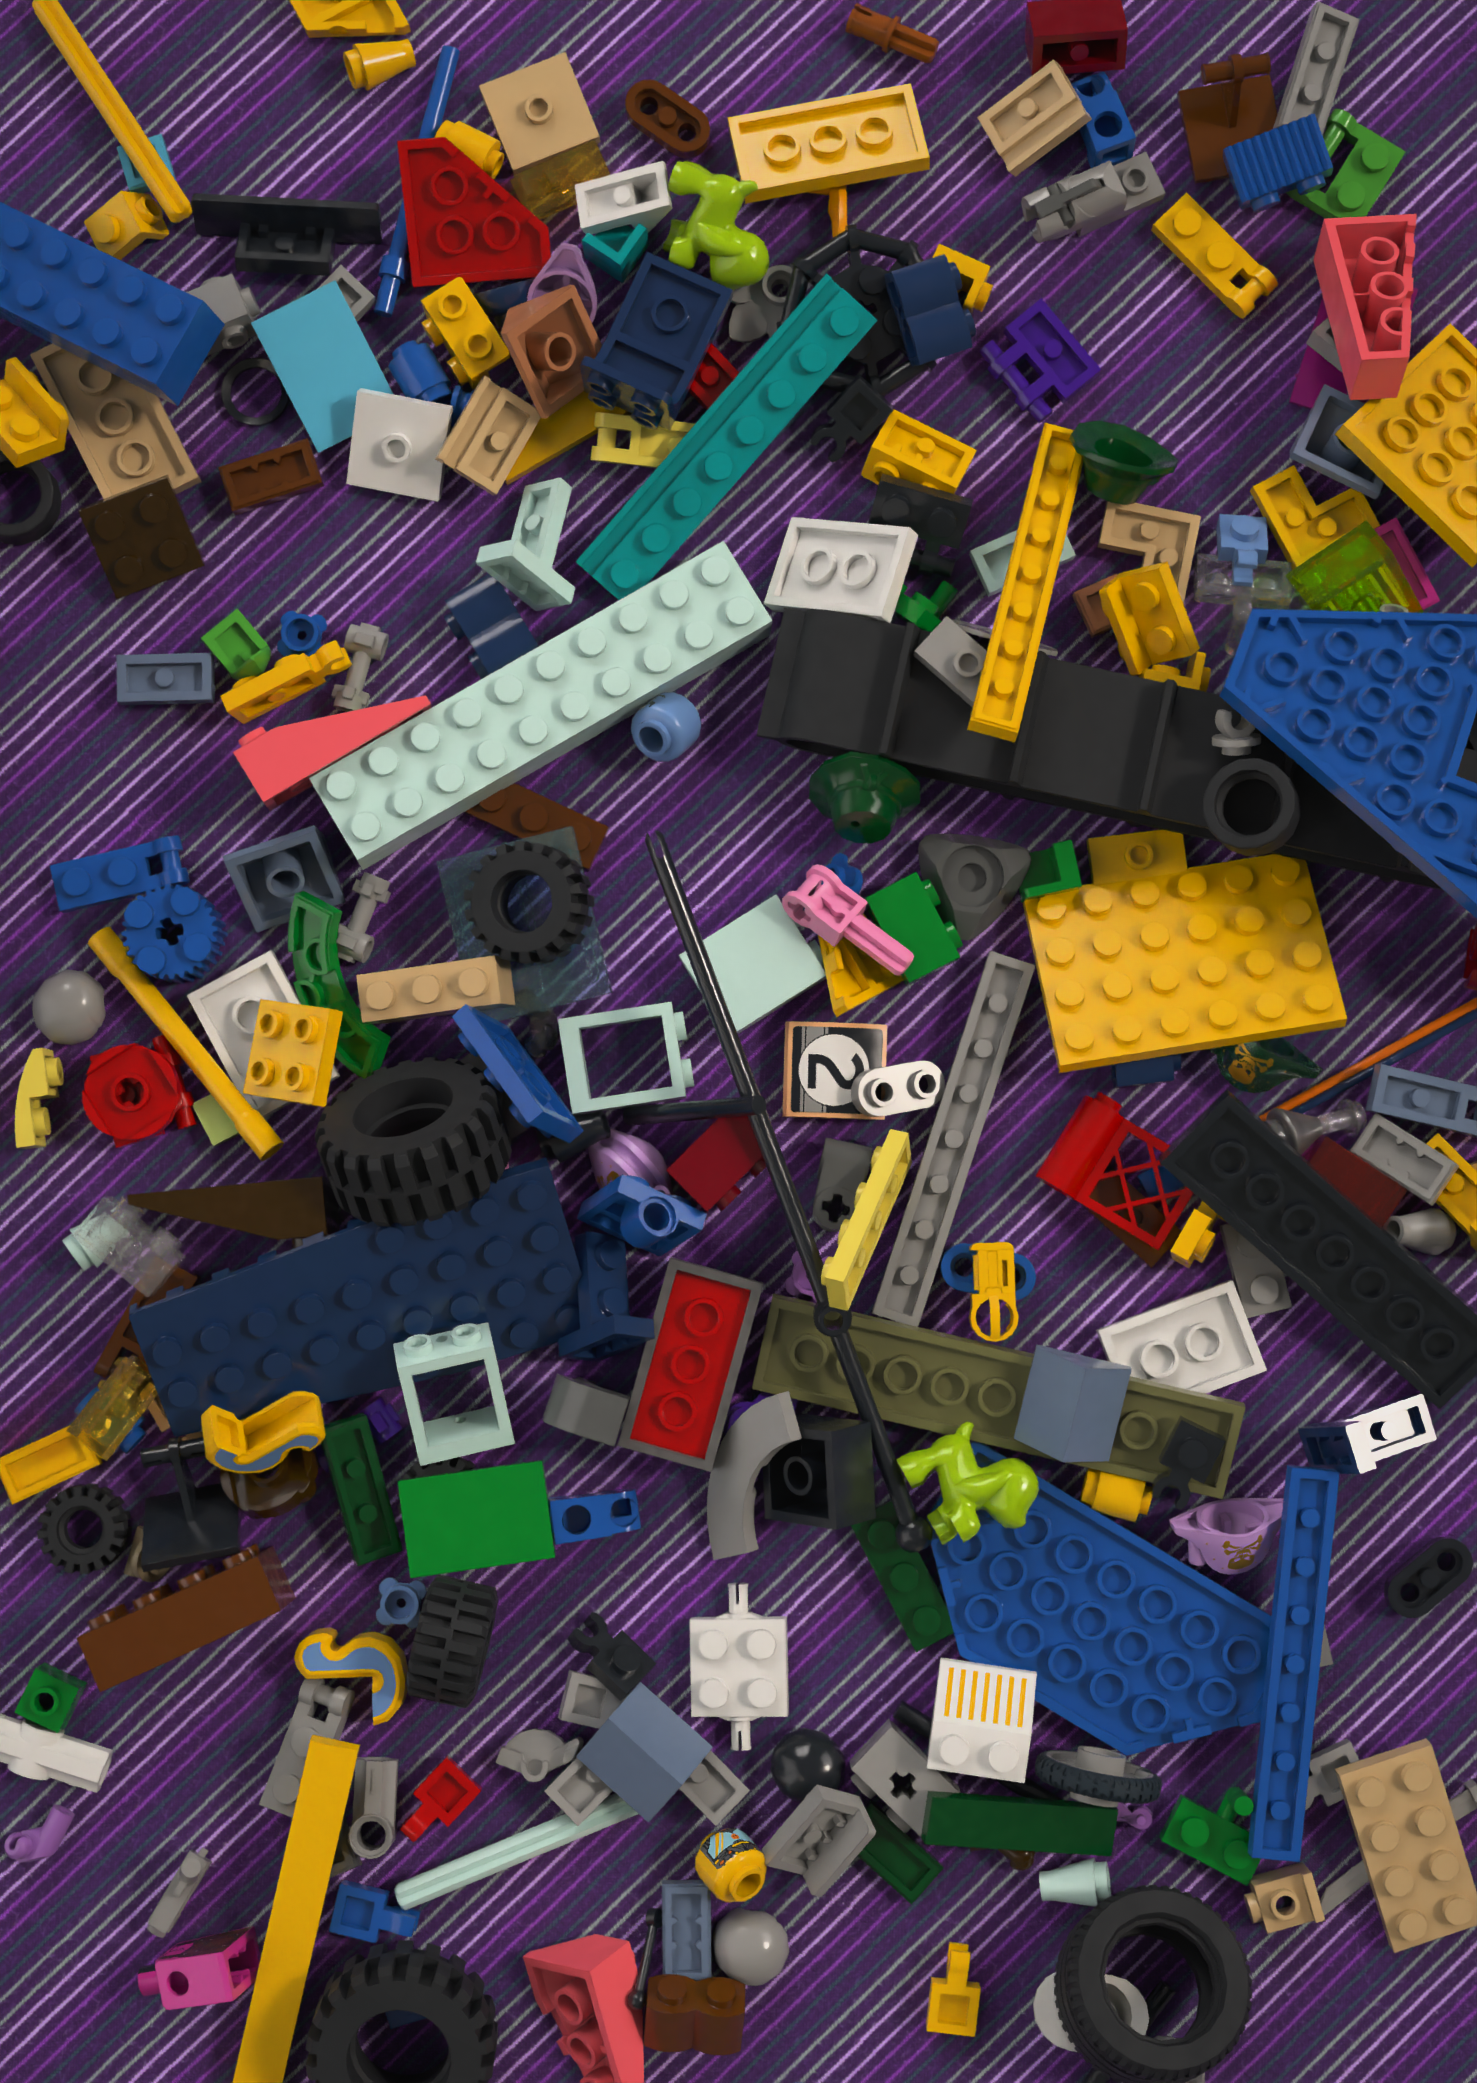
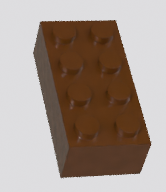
M257 1543L241 1549L240 1553L230 1555V1557L222 1560L224 1568L216 1571L213 1563H210L177 1580L179 1588L173 1591L169 1583H166L133 1600V1609L128 1610L124 1602L88 1620L87 1624L90 1630L78 1636L77 1641L99 1692L283 1610L296 1597L274 1546L260 1551Z

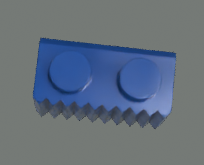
M1315 113L1223 149V160L1239 207L1242 210L1252 206L1254 213L1264 211L1281 202L1279 195L1297 189L1299 195H1304L1322 188L1326 185L1324 178L1330 176L1333 171V165Z

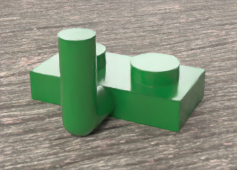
M943 580L930 599H927L918 592H915L910 598L904 594L908 587L903 584L894 615L906 623H914L920 630L932 632L942 622L939 618L958 590Z
M1239 1787L1228 1789L1217 1812L1180 1794L1159 1835L1162 1842L1248 1886L1261 1860L1260 1858H1252L1247 1853L1249 1830L1234 1822L1238 1814L1247 1816L1251 1814L1254 1808L1252 1800Z

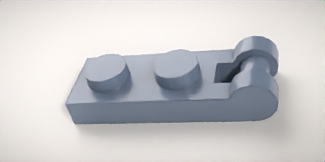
M1375 1064L1365 1111L1477 1138V1086L1384 1064ZM1468 1101L1476 1104L1473 1120L1465 1118Z

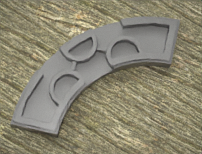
M789 1391L765 1398L746 1410L730 1427L716 1453L710 1474L707 1496V1524L714 1560L746 1554L759 1549L754 1526L755 1480L760 1469L766 1466L780 1449L793 1441L802 1439Z

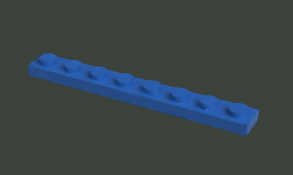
M1287 1465L1252 1801L1254 1808L1251 1812L1247 1853L1252 1858L1300 1862L1340 1474L1335 1469Z

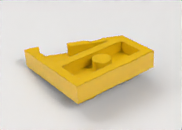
M289 0L309 38L406 35L411 32L409 23L396 0Z
M818 935L832 1009L836 1017L903 981L901 975H894L845 937L834 947Z

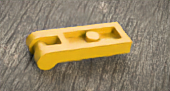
M1187 192L1152 226L1151 231L1239 318H1245L1255 308L1254 302L1261 295L1268 296L1278 286L1277 279L1266 267L1259 265ZM1238 274L1248 282L1242 289L1236 288L1231 283Z

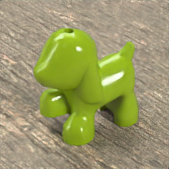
M677 161L669 179V191L680 196L699 194L700 200L688 221L671 220L669 235L663 244L664 251L669 253L668 261L689 270L694 268L699 254L703 252L710 257L712 281L732 289L733 292L736 289L756 284L766 275L769 268L768 250L764 241L757 235L738 228L735 225V219L744 198L758 190L757 183L751 180L739 182L725 174L714 175L697 163Z
M968 1421L961 1424L954 1434L945 1435L937 1439L930 1448L910 1452L896 1459L912 1489L923 1485L934 1471L937 1472L943 1502L938 1508L929 1513L927 1517L942 1545L953 1539L957 1532L963 1543L975 1536L981 1527L976 1514L977 1510H986L994 1520L1005 1528L1016 1529L1023 1527L1026 1524L1028 1510L1039 1492L1036 1474L1022 1460L1007 1458L987 1467H978L970 1443V1436L974 1425Z

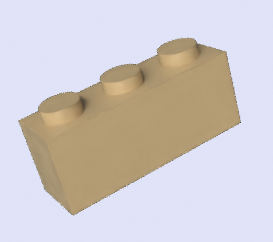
M496 955L356 975L362 1023L386 1024L455 1014L465 1004L478 1011L515 1006L510 961Z

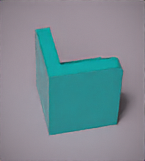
M638 223L634 230L625 225L596 233L595 236L586 233L582 239L584 258L623 283L649 246L648 230L645 226Z

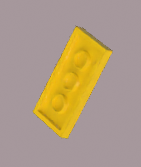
M911 83L728 117L729 134L740 181L751 180L758 185V190L744 198L745 204L930 169V156Z

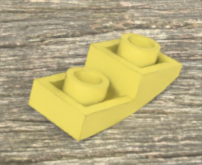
M46 1048L32 1049L25 1064L19 1084L15 1109L16 1148L33 1149L46 1147L45 1136L51 1133V1121L48 1109L41 1107V1100L59 1097L58 1086L64 1083L62 1063L59 1057L54 1058L53 1050Z

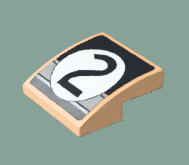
M785 1022L782 1117L885 1120V1116L870 1117L860 1113L852 1102L851 1087L854 1079L861 1072L886 1066L887 1025L837 1022ZM879 1084L876 1087L875 1093L876 1097L882 1101L885 1097V1089Z

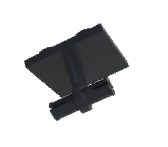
M180 1437L168 1439V1444L141 1448L140 1454L143 1467L146 1469L152 1466L172 1463L179 1487V1492L145 1499L141 1557L143 1572L240 1553L241 1509L227 1497L222 1483L196 1488L186 1461L205 1456L203 1437L184 1441Z

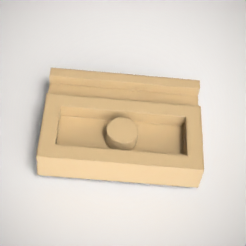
M1054 59L977 117L996 151L1007 165V170L1015 177L1092 120L1062 67Z
M483 376L435 460L446 464L454 469V472L494 496L503 485L541 417L534 406L504 387L501 388L493 383L487 376Z

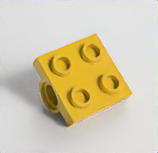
M260 999L243 1093L293 1103L326 1107L343 1011Z

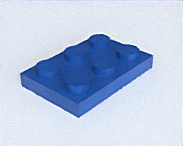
M467 1004L452 1016L462 1030L458 1035L459 1040L472 1055L482 1058L487 1065V1068L483 1070L484 1075L498 1091H505L513 1102L509 1109L519 1123L526 1128L536 1127L547 1138L553 1135L568 1143H571L584 1131L507 1025Z

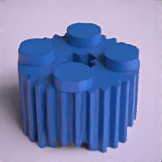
M166 884L165 889L157 885L154 892L147 889L145 890V897L138 895V900L130 902L124 912L125 921L122 922V925L126 927V931L121 932V934L127 938L123 942V946L130 949L127 955L134 958L133 964L137 965L141 971L160 980L184 984L185 980L191 983L194 982L195 976L200 979L204 978L203 972L211 971L209 965H216L218 963L215 957L216 955L222 956L219 947L225 946L223 938L228 936L227 932L222 930L226 923L220 920L223 915L214 909L215 905L208 901L205 896L189 887H183L179 884H176L174 887L171 884ZM173 925L184 929L183 935H177L179 942L175 945L166 939L167 932Z

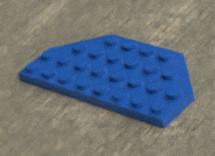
M972 1440L970 1442L977 1466L980 1468L1008 1458L984 1443ZM1038 1475L1036 1476L1039 1483V1492L1028 1510L1026 1524L1023 1527L1016 1529L1005 1528L994 1520L986 1510H977L976 1514L981 1524L978 1533L963 1543L957 1532V1535L944 1545H942L932 1527L933 1539L931 1546L959 1655L970 1662L1037 1672L1035 1701L1124 1755L1128 1756L1146 1751L1145 1749L1171 1742L1175 1744L1211 1735L1215 1731L1235 1726L1243 1727L1261 1721L1271 1615L1103 1514L1091 1509L1088 1505H1085ZM941 1493L929 1513L942 1504L943 1498Z

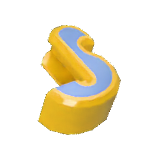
M293 1391L242 1420H238L234 1413L215 1405H211L201 1415L206 1459L211 1464L225 1471L238 1474L260 1473L272 1469L287 1457L291 1449L302 1448V1450L311 1451L326 1436L321 1401L316 1394L307 1391Z
M321 1628L312 1631L299 1643L295 1651L294 1661L297 1669L306 1679L372 1677L374 1726L389 1721L403 1704L408 1692L406 1685L408 1665L405 1652L392 1637L375 1631L360 1633L343 1646H339L335 1642L338 1635L337 1630Z

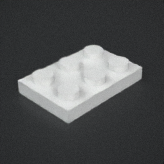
M791 517L764 604L775 612H784V608L803 611L823 609L891 623L918 534L910 527Z
M270 950L187 995L233 1084L252 1108L259 1111L263 1117L292 1102L243 1093L260 999L301 1004L275 953ZM334 1064L330 1082L340 1077Z
M1233 1280L1222 1282L1096 1330L1107 1360L1130 1366L1132 1368L1131 1377L1206 1394L1267 1371Z

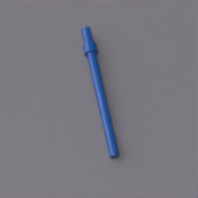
M442 46L418 139L435 138L442 124L460 51L455 47ZM403 200L389 254L383 256L378 273L382 281L374 313L387 318L392 317L400 284L406 283L410 263L407 261L409 248Z

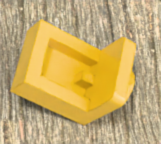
M120 191L84 221L96 248L119 260L145 239L163 240L169 235L160 206L151 195L145 193Z

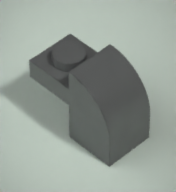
M557 1373L542 1421L564 1431L614 1447L630 1396L596 1386V1382L581 1377L573 1379Z

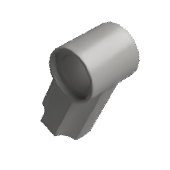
M373 1756L357 1757L353 1820L349 1832V1842L353 1851L362 1858L374 1859L382 1856L396 1839L398 1832L396 1800L399 1759ZM369 1821L378 1822L385 1830V1842L380 1845L367 1843L362 1837V1825Z

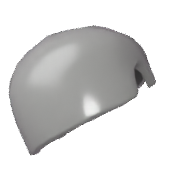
M67 969L49 976L33 998L32 1011L36 1027L53 1043L73 1046L91 1039L97 1033L98 1028L102 1026L106 1015L103 987L98 981L83 971Z
M742 1908L733 1909L717 1922L711 1938L714 1961L730 1979L740 1981L749 1986L763 1985L779 1975L789 1955L787 1933L782 1925L777 1922L776 1918L765 1911H751Z

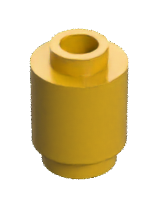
M445 120L442 123L435 138L446 137L488 175L495 179L504 161V153L500 152V141L461 121L453 123Z
M1087 1468L1080 1502L1089 1505L1091 1509L1101 1514L1136 1522L1138 1514H1148L1152 1499V1487L1145 1485L1146 1481Z

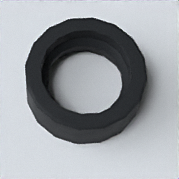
M0 451V476L13 470L23 471L36 480L41 492L40 504L35 513L27 520L18 524H5L0 521V541L5 544L16 545L37 541L53 528L60 515L62 496L58 482L40 460L16 468Z
M1259 758L1239 759L1222 767L1209 781L1203 796V816L1210 832L1229 850L1245 856L1265 855L1281 848L1294 834L1301 817L1300 797L1290 778L1275 764ZM1259 779L1265 781L1276 789L1280 798V813L1276 822L1267 831L1258 835H1243L1235 832L1228 826L1223 815V803L1227 794L1236 784L1245 780Z

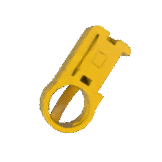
M1008 1242L973 1243L970 1245L969 1250H976V1255H973L974 1290H977V1293H970V1326L976 1335L984 1340L1002 1341L1013 1334L1019 1319L1016 1308L1014 1247ZM999 1299L1006 1303L1005 1305L1009 1309L1011 1316L1010 1323L1002 1334H1000ZM986 1300H989L990 1335L982 1333L976 1321V1312L980 1304Z

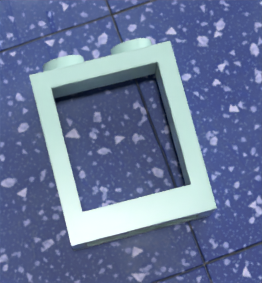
M672 1002L558 1019L573 1115L687 1098L685 1088L694 1087L690 1058L681 1060L678 1044L680 1040H687L683 1011L674 1013ZM662 1017L672 1086L591 1099L581 1030Z
M488 1322L477 1325L466 1323L455 1327L451 1331L434 1335L418 1334L407 1338L403 1342L393 1344L397 1370L420 1466L515 1444ZM484 1359L494 1406L423 1422L413 1375Z

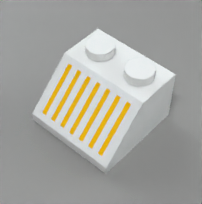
M940 1657L927 1753V1769L1025 1783L1032 1734L1037 1672Z

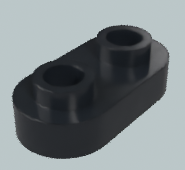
M1437 1537L1429 1541L1387 1578L1384 1586V1597L1389 1607L1407 1618H1418L1427 1614L1470 1576L1473 1559L1469 1549L1462 1542L1451 1537ZM1448 1552L1451 1555V1564L1445 1569H1440L1437 1565V1558L1441 1553ZM1412 1583L1415 1587L1414 1596L1411 1599L1403 1600L1400 1594L1402 1586Z

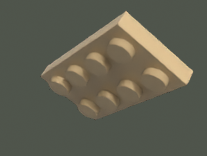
M50 344L30 354L51 397L64 406L69 417L68 430L103 499L165 475L169 476L176 494L202 482L158 396L54 344Z
M1425 1738L1335 1768L1386 1937L1393 1952L1396 1953L1477 1926V1891L1432 1744Z

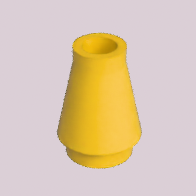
M408 39L390 42L353 44V49L343 52L345 68L354 89L364 87L369 91L406 69L416 67L414 51Z

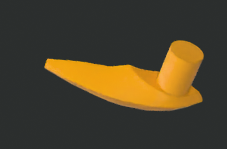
M847 185L807 192L829 195L828 214L832 222V236L835 237L845 231V226L847 225Z

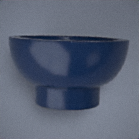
M535 277L474 293L473 295L485 314L493 317L496 328L503 327L508 309L527 302L528 291Z

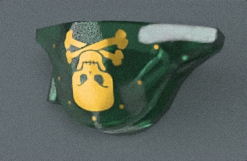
M1283 1037L1208 1049L1217 1055V1064L1225 1080L1235 1088L1249 1093L1269 1091L1280 1083L1293 1078L1314 1079L1323 1071L1320 1066Z

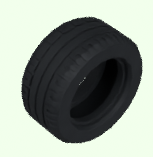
M1142 1885L1137 1888L1132 1887L1124 1891L1121 1890L1115 1895L1106 1898L1087 1913L1074 1926V1929L1070 1931L1067 1940L1062 1945L1063 1950L1059 1952L1058 1962L1055 1967L1056 1974L1054 1975V1983L1056 1984L1054 1995L1056 1996V2008H1059L1058 2017L1063 2022L1061 2026L1065 2032H1068L1070 2043L1073 2042L1076 2046L1074 2049L1078 2053L1083 2054L1082 2058L1087 2063L1090 2062L1092 2068L1102 2071V2075L1107 2078H1113V2081L1117 2083H1186L1221 2062L1234 2049L1233 2046L1238 2043L1240 2035L1243 2034L1246 2028L1245 2024L1248 2023L1249 2019L1248 2012L1251 2010L1252 2005L1250 1999H1252V1990H1250L1252 1978L1249 1977L1251 1973L1249 1965H1246V1961H1248L1246 1953H1243V1947L1235 1939L1237 1936L1234 1931L1230 1930V1925L1226 1921L1223 1922L1221 1920L1222 1916L1217 1911L1214 1912L1207 1903L1204 1905L1197 1896L1194 1898L1191 1893H1181L1177 1888L1169 1889L1168 1886L1157 1887V1885H1149L1148 1887ZM1145 1935L1163 1940L1181 1953L1195 1975L1199 2001L1196 2019L1183 2038L1161 2041L1141 2035L1122 2021L1108 1997L1104 1976L1108 1955L1116 1942L1121 1938Z

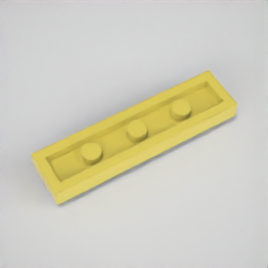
M890 1129L883 1146H877L873 1152L870 1165L871 1174L867 1183L861 1182L857 1188L854 1200L855 1210L851 1219H845L841 1224L837 1251L834 1257H827L823 1265L821 1283L827 1288L829 1307L848 1311L912 1164L909 1135L907 1132Z

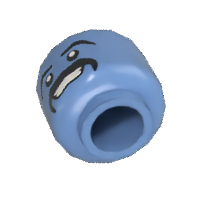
M664 692L649 700L636 712L631 724L633 741L638 749L648 758L658 762H669L682 755L695 743L701 730L700 716L693 703L675 692Z

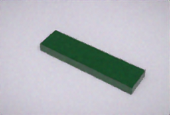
M928 1791L921 1839L927 1845L1111 1856L1118 1809L1117 1807H1102L1080 1801Z

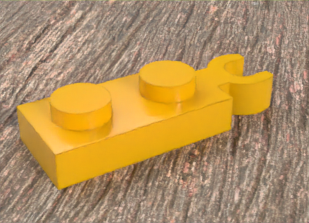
M334 640L321 646L310 656H307L305 653L285 656L274 664L273 669L259 676H248L240 679L232 686V690L220 695L226 711L242 724H246L326 682L325 676L348 669L352 666V662L344 647L340 648L338 642Z

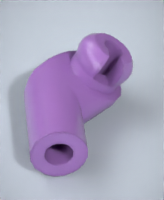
M53 1805L42 1827L14 1832L8 1836L4 1845L6 1855L20 1863L51 1857L57 1851L75 1814L66 1807Z

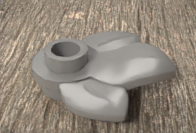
M786 265L772 266L768 268L766 275L759 282L736 289L733 292L731 302L736 306L732 311L729 321V337L732 341L742 343L753 342L761 339L766 334L770 338L777 331L776 323L781 320L786 296H775L772 288L777 284L789 286L792 273L791 267Z

